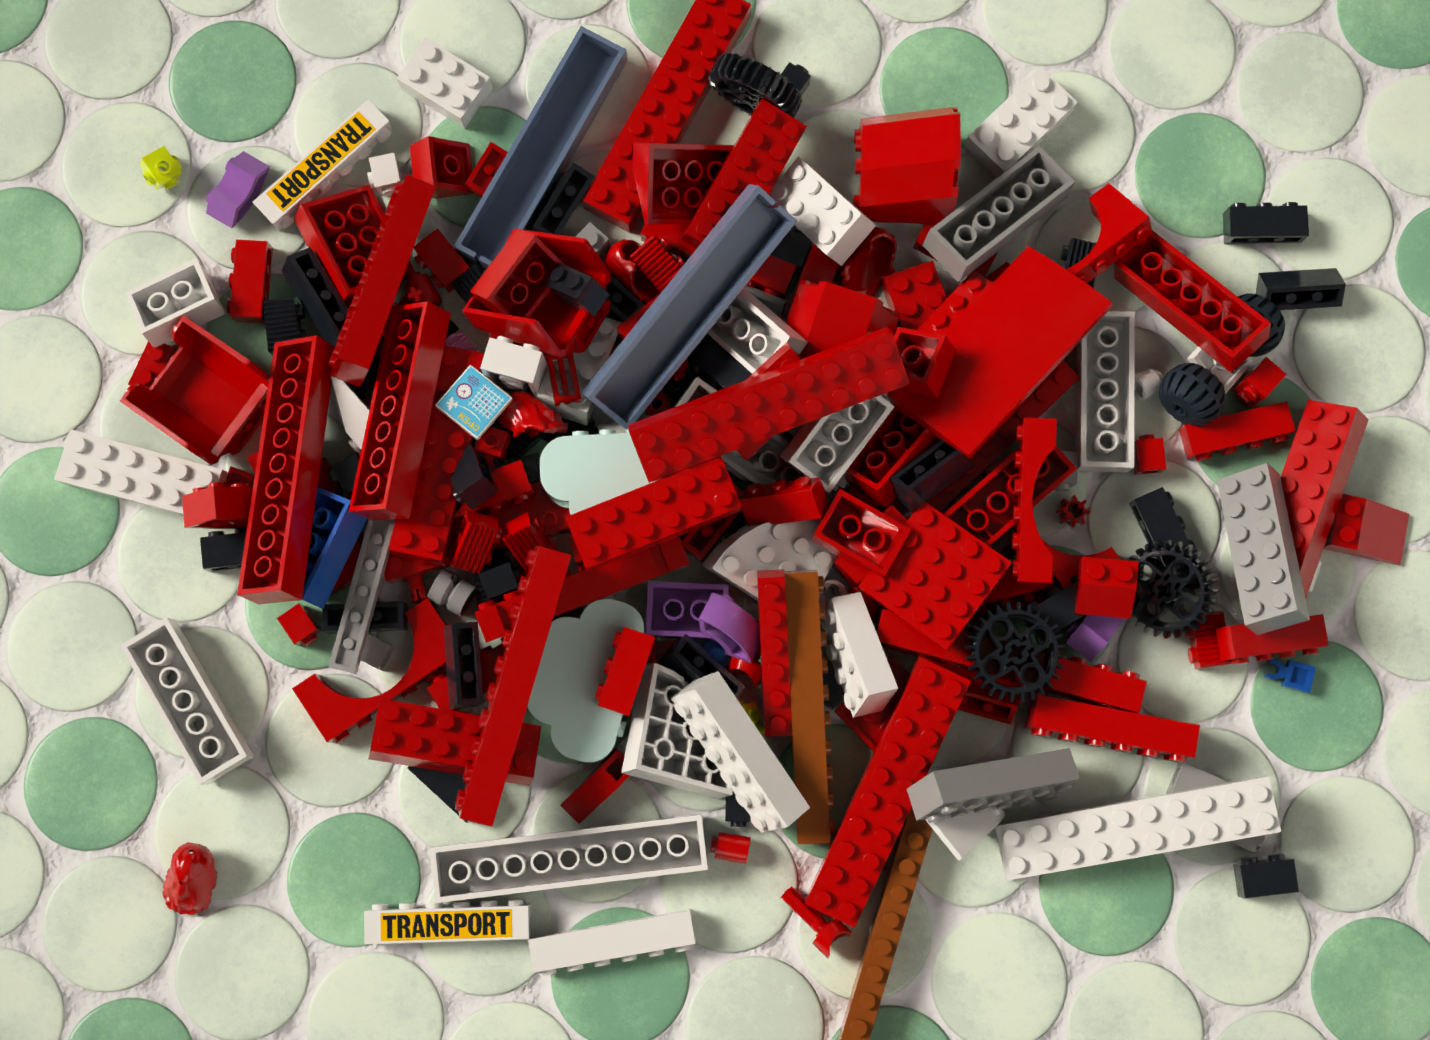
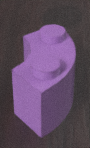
M244 151L235 158L232 157L226 164V172L222 180L207 195L206 201L208 205L206 214L230 228L236 226L252 207L253 201L258 197L267 178L270 166Z
M712 592L699 617L700 632L716 640L724 648L727 655L752 663L761 645L759 621L735 604V600L725 594L720 596Z
M1084 615L1079 621H1074L1066 630L1069 634L1066 643L1088 661L1092 662L1108 644L1114 632L1125 619Z

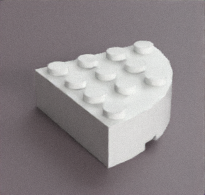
M822 519L775 525L767 522L750 527L747 524L738 529L736 533L727 540L725 539L713 550L702 566L758 601L757 570H817L818 576H823V579H825L838 556L810 541Z
M653 663L646 666L634 701L621 773L715 799L732 796L733 790L722 780L719 769L714 762L708 759L704 747L691 734L689 725L676 712L675 704L670 699L686 687L688 683L673 670Z

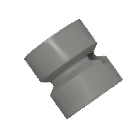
M443 569L432 584L427 598L440 606L446 604L447 610L461 617L472 602L476 588L475 585L466 580L459 582L457 575Z

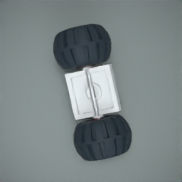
M1253 293L1237 296L1267 319L1271 326L1269 339L1232 373L1201 348L1197 347L1187 358L1190 363L1178 365L1164 376L1160 384L1159 398L1162 406L1174 419L1185 425L1190 424L1192 426H1203L1213 421L1224 407L1226 393L1253 362L1251 357L1265 355L1279 345L1284 335L1285 320L1278 307H1275V304L1271 301H1267L1265 297Z

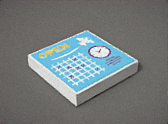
M469 365L435 406L476 440H479L511 403L512 397L473 366Z

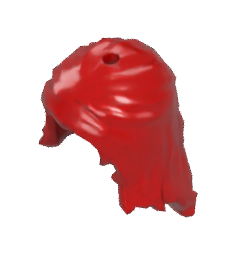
M875 226L845 261L840 273L843 277L842 285L845 288L873 296L875 290L880 287L883 277L895 273L893 268L897 251L895 236L888 230Z
M624 239L618 241L609 248L605 256L607 269L619 283L646 305L661 292L630 258V255L641 245L634 240Z
M516 391L508 394L512 397V401L497 418L500 425L513 431V437H518L521 432H526L529 437L533 438L540 432L566 433L568 431V423H563L561 414L551 410L547 404L526 391Z
M187 842L178 847L172 855L171 865L165 876L166 880L163 883L164 890L162 896L166 900L165 904L174 912H178L180 915L199 914L203 910L208 909L211 903L212 890L216 886L217 871L215 870L213 854L206 846Z

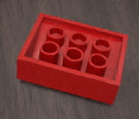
M633 143V173L645 224H689L734 145Z
M370 184L303 203L294 217V221L308 248L311 247L346 306L351 305L354 293L362 277L363 269L385 214ZM410 261L407 264L402 281L415 273Z

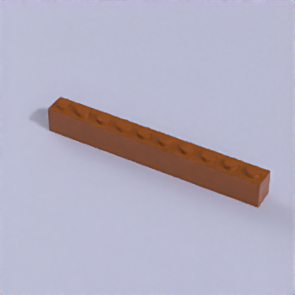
M817 570L785 571L794 782L810 806L805 813L796 819L797 843H830V835H835L834 818H829V808H834L833 792H828L827 781H833L832 765H827L826 754H831V738H825V728L830 727V712L824 711V701L829 700L828 684H823V674L828 673L827 657H822L821 647L826 646V630L820 629V620L825 619V604L819 603V592H824L823 576H818Z
M912 807L896 842L837 1040H869L932 832V827L925 819L916 821Z

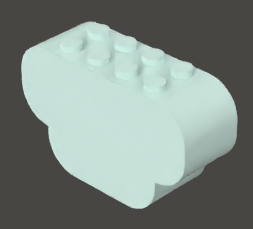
M611 429L601 430L596 435H589L588 431L572 432V436L558 437L549 442L540 457V479L545 491L554 503L561 507L569 508L571 515L650 484L628 429L627 433H616V430Z
M600 599L589 604L582 612L580 619L562 617L554 620L551 624L529 699L528 709L537 720L552 726L551 738L554 746L562 755L570 759L582 762L602 760L613 750L617 737L623 738L626 722L621 721L623 714L599 707V700L594 698L599 683L605 684L608 674L603 673L607 659L608 657L614 658L617 648L612 647L616 632H622L623 628L627 627L644 633L642 617L634 607L627 603L612 599Z

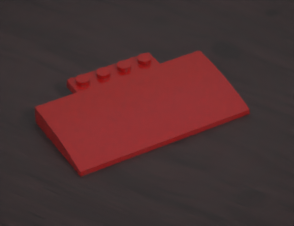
M1027 246L994 282L973 271L917 329L919 331L946 335L957 350L938 398L893 390L887 393L888 399L894 408L968 458H971L1113 307V303L1053 260Z

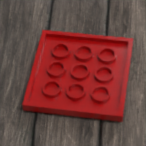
M924 501L904 524L911 531L886 576L883 577L869 571L858 588L947 652L1011 567L1012 562Z

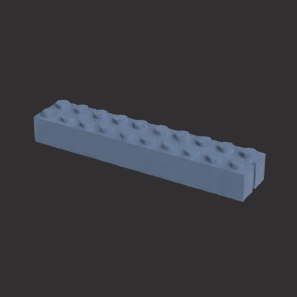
M583 26L579 28L456 241L454 248L461 257L476 265L480 263L482 268L485 267L487 270L505 246L513 229L531 230L626 65L628 59L625 48Z
M749 184L594 375L581 394L627 430L628 425L637 421L797 220L781 205L775 204L776 201L760 186Z

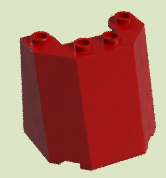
M957 107L860 119L859 129H854L855 152H860V158H856L855 174H860V186L858 195H853V204L872 222L937 225L955 211L959 188L958 170L961 164L960 112H958Z
M513 229L506 243L509 241V239L512 237V235L516 232L517 229ZM524 230L536 235L566 266L591 276L606 290V285L610 283V272L587 239ZM550 290L530 318L491 312L475 296L469 299L462 312L477 329L509 338L522 345L527 343L540 348L539 351L556 357H564L567 354L583 353L587 350L610 311V301L606 300L596 315L593 316L563 302Z
M800 280L786 324L807 341V344L799 354L803 359L885 327L892 331L894 335L901 313L884 307V302L878 298L827 281H820L818 285L807 280Z
M183 315L172 329V340L180 348L171 356L168 364L155 378L154 383L149 389L140 383L134 384L126 389L120 402L210 465L219 462L221 456L228 453L233 456L239 453L262 423L270 376L252 361Z

